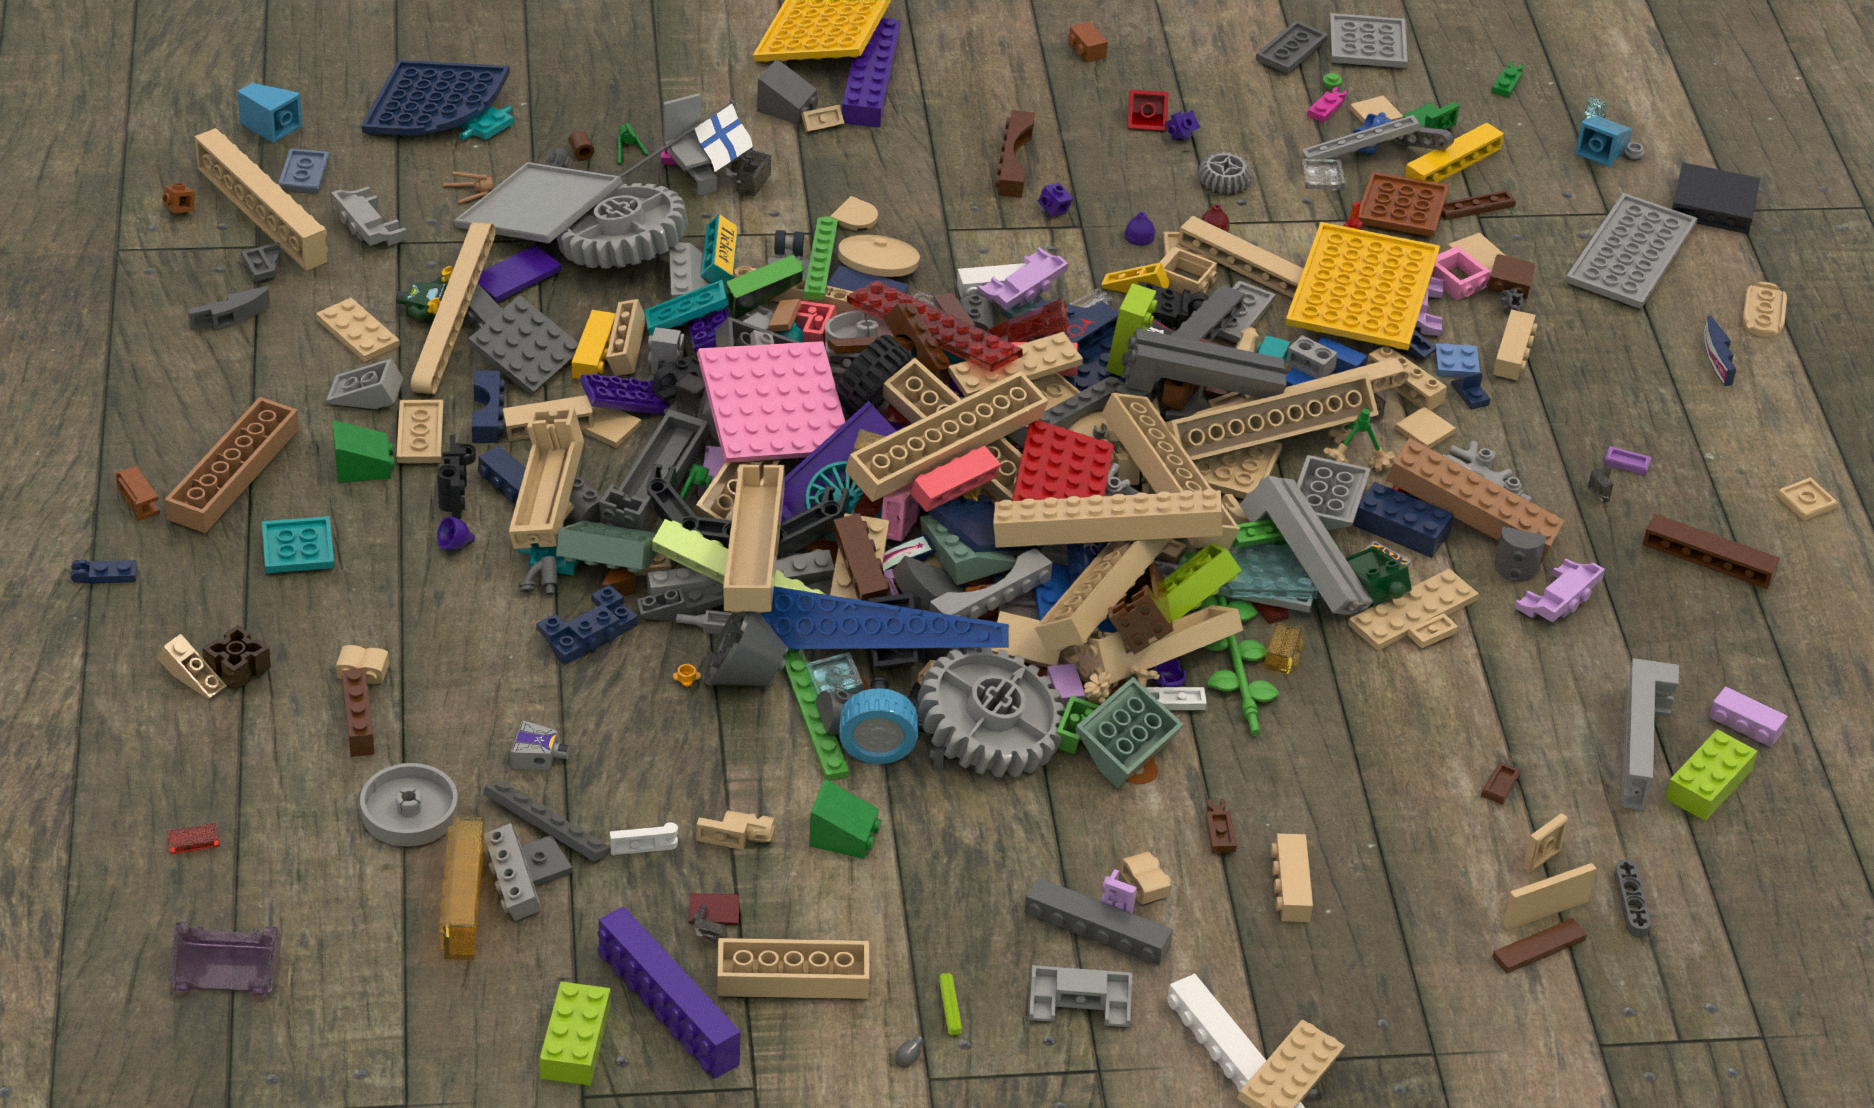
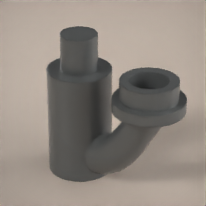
M543 557L540 561L536 562L528 571L524 581L518 583L520 591H534L536 584L532 580L541 571L542 586L545 587L546 594H555V586L558 585L556 557Z

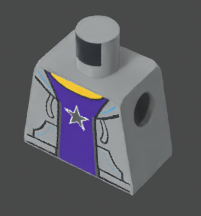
M522 721L511 751L512 769L549 770L552 767L554 758L568 759L570 746L558 744V732L555 729Z

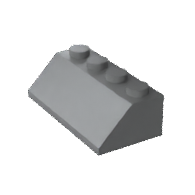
M679 242L674 247H669L671 299L711 284V282L701 276L703 253L691 243Z

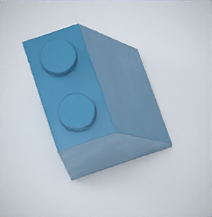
M251 83L238 90L240 124L268 141L274 143L302 127L301 100L298 92Z
M1599 116L1583 120L1575 154L1611 167L1628 146L1632 128Z

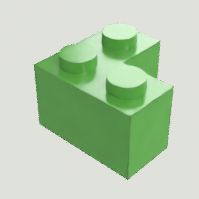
M1071 695L1056 732L1062 737V742L1058 749L1075 755L1081 739L1075 727L1099 705Z

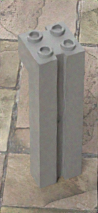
M1266 476L1260 480L1259 485L1253 491L1246 494L1245 499L1239 505L1249 521L1255 522L1262 519H1272L1332 613L1355 616L1373 603L1368 592L1294 479Z
M1632 659L1624 700L1621 807L1645 811L1653 780L1655 714L1671 715V707L1674 700L1672 693L1676 692L1679 684V665Z

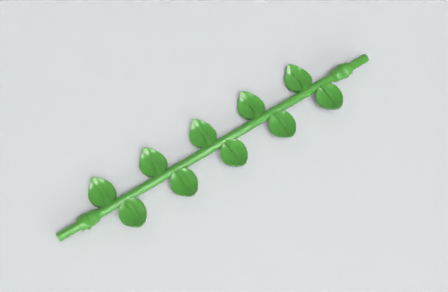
M1198 552L1186 553L1180 558L1178 564L1183 565ZM1238 565L1242 571L1237 574V577L1246 578L1245 570ZM1216 594L1204 599L1201 606L1197 608L1201 610L1211 605L1236 608L1239 610L1241 621H1247L1257 616V611L1251 604L1238 600L1230 602L1227 606L1225 596ZM1235 634L1203 647L1213 651H1221L1229 647L1235 673L1228 670L1217 671L1208 680L1207 687L1225 692L1240 688L1243 699L1242 715L1249 723L1251 734L1258 736L1261 732L1257 720L1259 709L1255 701H1271L1279 697V692L1267 681H1253L1248 686L1242 659L1258 661L1268 656V651L1262 644L1254 640H1245L1237 644Z

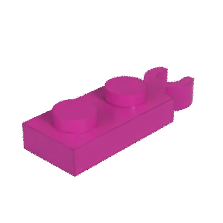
M1335 87L1332 93L1326 92L1308 109L1307 116L1324 123L1343 105L1347 91L1338 93V87Z

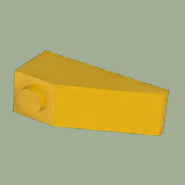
M1160 262L1108 273L1105 275L1101 286L1103 289L1128 293L1132 283L1138 285V282L1141 281L1162 288H1168L1170 281Z

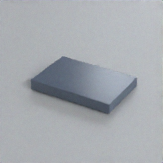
M289 149L278 185L283 191L318 194L329 162V152Z

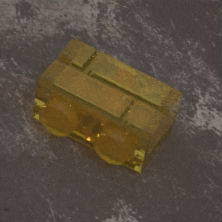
M1283 623L1275 625L1266 652L1265 669L1278 670L1279 672L1289 674L1293 666H1298L1300 653L1297 652L1303 650L1305 638L1301 637L1302 629L1300 627H1288L1287 624Z

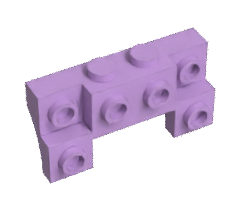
M1038 247L1037 252L1031 256H1024L1026 265L1006 277L1005 284L993 276L990 282L984 286H978V292L992 303L996 302L1007 311L1016 304L1022 306L1026 302H1031L1040 293L1048 291L1052 281L1067 272L1068 263L1061 256L1050 255Z
M1431 277L1416 327H1421L1420 334L1441 336L1442 317L1428 314L1427 307L1428 297L1442 298L1444 279Z
M1564 559L1563 564L1559 568L1555 567L1553 569L1552 575L1557 579L1545 589L1544 596L1527 591L1524 598L1515 602L1514 608L1531 618L1539 614L1553 623L1558 617L1564 618L1570 612L1573 613L1580 603L1586 602L1592 594L1591 589L1603 579L1605 569L1595 563L1578 564Z

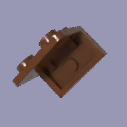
M1501 254L1496 255L1487 289L1503 293V290L1510 291V289L1516 288L1517 293H1523L1522 297L1527 299L1535 264Z

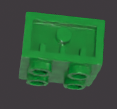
M1453 102L1438 109L1433 104L1428 103L1404 114L1403 118L1414 115L1420 127L1446 130L1456 125L1459 105Z

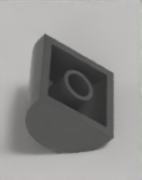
M970 295L960 299L959 302L976 325V332L970 333L971 341L993 342L995 307L992 302L979 295Z
M577 477L574 479L569 499L574 508L565 519L571 525L580 521L594 523L601 521L599 501L603 495L584 478Z
M1502 526L1495 560L1496 570L1503 577L1513 581L1533 579L1539 572L1546 535Z
M838 690L837 692L822 691L818 694L815 704L827 734L840 735L841 709L846 701L855 694L847 693L844 690Z

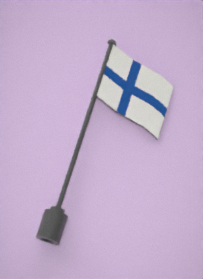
M729 100L730 103L619 175V177L622 179L693 131L696 132L700 146L712 162L716 174L753 149L751 138L735 112L736 102Z

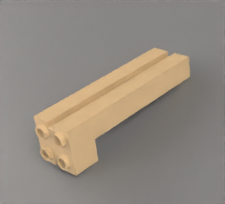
M575 408L557 409V413L552 414L549 412V409L531 411L527 429L532 447L509 528V535L514 549L531 548L532 543H539L540 547L557 546L559 529L563 526L584 444Z
M1211 605L1172 621L1173 632L1160 640H1157L1155 636L1149 639L1150 646L1135 655L1119 632L1102 633L1097 628L1095 632L1090 634L1085 644L1078 647L1074 646L1081 665L1080 672L1084 680L1091 681L1090 676L1092 674H1097L1099 677L1102 672H1107L1112 677V681L1109 684L1134 675V673L1130 672L1132 665L1147 670L1243 631L1239 610Z

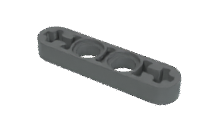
M1420 127L1419 131L1413 133L1416 141L1410 135L1399 136L1391 140L1396 145L1445 150L1454 143L1453 135L1448 130ZM1426 134L1430 136L1431 142L1426 139Z
M1623 859L1617 862L1614 876L1627 930L1635 937H1644L1649 932L1651 920L1638 867L1633 861ZM1631 886L1635 888L1636 891L1630 892L1627 891L1624 887ZM1636 904L1641 909L1635 910L1630 908L1629 905Z

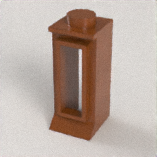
M137 466L115 473L117 490H120L136 513L137 521L160 514L159 508L154 503V501L159 500L158 495Z

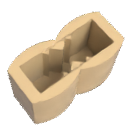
M356 645L343 646L336 663L337 678L342 679V670L365 668L368 684L383 683L389 666L388 651L380 648L365 649Z
M1150 852L1122 859L1121 874L1127 884L1137 887L1135 897L1141 904L1168 897L1171 888L1170 877L1160 869L1158 859L1153 857Z

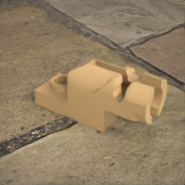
M727 810L723 822L699 817L696 841L741 850L744 849L747 840L762 843L771 842L775 830V825H773L775 818L762 816L757 819L754 813L745 814Z

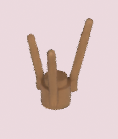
M453 171L452 175L476 180L474 182L443 184V187L474 186L475 192H479L459 200V204L484 197L493 190L492 179L487 177L486 174L477 175Z

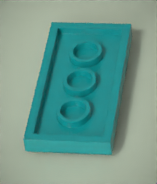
M723 280L645 309L647 328L650 335L654 334L655 327L669 329L674 326H682L687 321L700 319L707 313L720 311L725 306H728L729 302Z

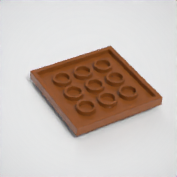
M1371 172L1360 204L1359 220L1365 226H1375L1383 229L1398 230L1404 233L1434 237L1450 185Z

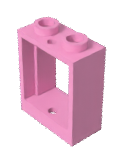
M1457 246L1438 255L1432 277L1444 279L1443 290L1458 301L1487 288L1490 271ZM1459 267L1470 277L1459 280L1449 271Z
M913 482L883 496L882 519L889 520L887 539L902 541L917 523L919 503L911 494Z

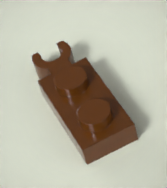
M1208 799L1206 823L1212 853L1236 852L1237 844L1230 811H1225L1226 802L1224 799L1220 800L1219 806L1213 805L1211 799Z

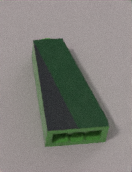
M793 254L727 281L728 309L733 318L738 319L759 305L761 306L802 282L804 267L801 261H797Z

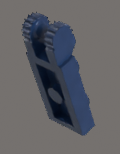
M85 559L75 560L71 566L73 571L70 578L75 583L89 582L90 584L135 582L137 562L136 560L90 562Z

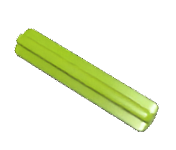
M942 973L939 976V983L948 1033L951 1036L960 1035L962 1033V1024L953 975L951 973Z

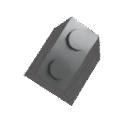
M775 60L758 78V112L799 125L803 121L801 113L811 111L817 107V89L779 60Z

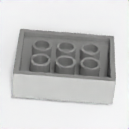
M1307 455L1297 485L1326 530L1353 525L1371 468Z

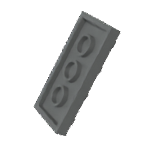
M1295 21L1256 54V60L1288 74L1325 43L1328 34Z

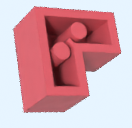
M800 301L801 307L794 322L803 330L804 342L823 341L825 347V324L830 318L837 315L835 305Z

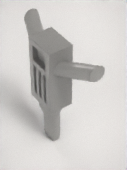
M706 610L705 614L697 616L677 614L676 623L693 624L703 628V633L720 634L732 612Z

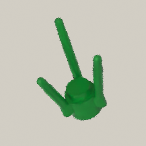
M626 123L619 128L620 136L617 137L618 165L621 164L623 142L626 144L636 142L646 156L649 154L636 135L632 125Z
M693 464L689 478L679 496L684 500L692 483L702 485L703 482H706V491L713 476L708 475L710 469Z

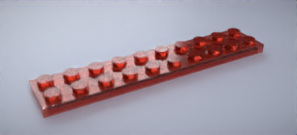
M874 281L870 285L857 289L855 292L847 295V303L882 320L889 315L898 303H913L932 333L931 336L938 341V345L941 348L991 372L1023 357V349L1015 346L1013 343L947 314L881 281Z

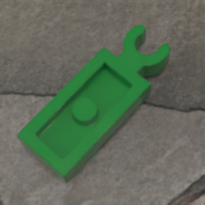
M1510 62L1509 68L1504 67L1492 86L1491 93L1510 98L1521 80L1523 65L1514 67V62Z

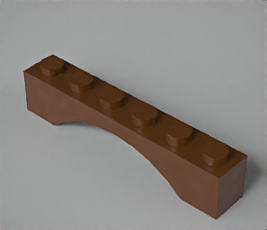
M1012 110L1011 117L1006 119V129L1004 130V140L1002 142L995 187H999L998 195L1018 198L1023 196L1025 169L1016 160L1015 153L1021 146L1032 140L1035 112Z

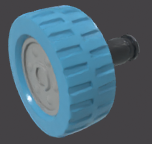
M875 678L870 683L871 689L853 695L843 705L840 713L839 734L842 746L854 758L871 764H887L904 758L915 747L918 737V715L915 706L907 697L896 691L889 690V683L886 679Z

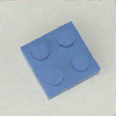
M1448 343L1435 344L1437 348L1435 351L1437 376L1463 378L1480 374L1477 346Z

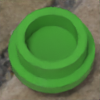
M1336 73L1325 75L1323 77L1325 88L1333 90L1335 87L1339 88L1342 84V78Z

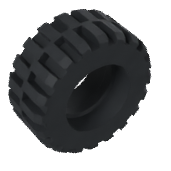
M882 335L878 337L852 361V364L840 377L839 382L835 386L839 400L854 414L868 401L877 409L886 400L882 397L883 383L913 360L912 354L892 336Z

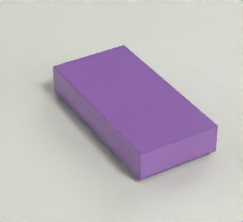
M1609 446L1604 465L1646 476L1651 457Z

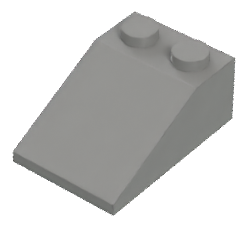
M392 358L335 376L326 402L333 405L369 409L390 407L395 403L403 376Z

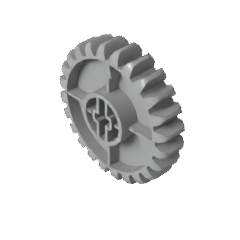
M633 183L631 186L621 184L556 237L559 249L568 260L574 261L577 265L586 264V267L596 268L601 265V268H611L613 265L620 268L625 267L628 263L632 265L639 264L643 259L651 260L655 258V254L662 255L669 251L668 247H674L679 243V239L684 237L688 227L685 203L678 193L664 186L657 187L656 184L642 186V183Z
M964 648L962 653L958 650H952L947 654V657L937 659L933 667L926 672L917 696L920 704L918 716L924 720L922 724L923 730L928 734H934L931 740L934 746H945L944 755L950 759L955 756L960 758V766L968 768L972 764L975 766V771L982 775L989 769L995 777L1002 778L1005 771L1012 777H1019L1023 770L1027 773H1032L1037 770L1039 765L1044 766L1047 764L1052 755L1057 752L1062 742V737L1056 733L1066 710L1065 706L1059 702L1061 698L1060 692L1056 689H1049L1052 683L1051 679L1047 676L1039 677L1037 675L1039 668L1032 664L1028 667L1023 665L1025 660L1019 655L1011 659L1006 650L1000 649L997 654H994L991 648H981L980 652H977L975 648Z

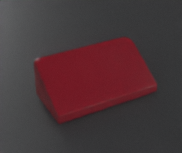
M691 893L689 923L738 925L740 896L737 894Z

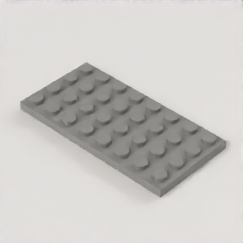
M1623 193L1567 274L1565 282L1642 309L1694 229L1698 218Z

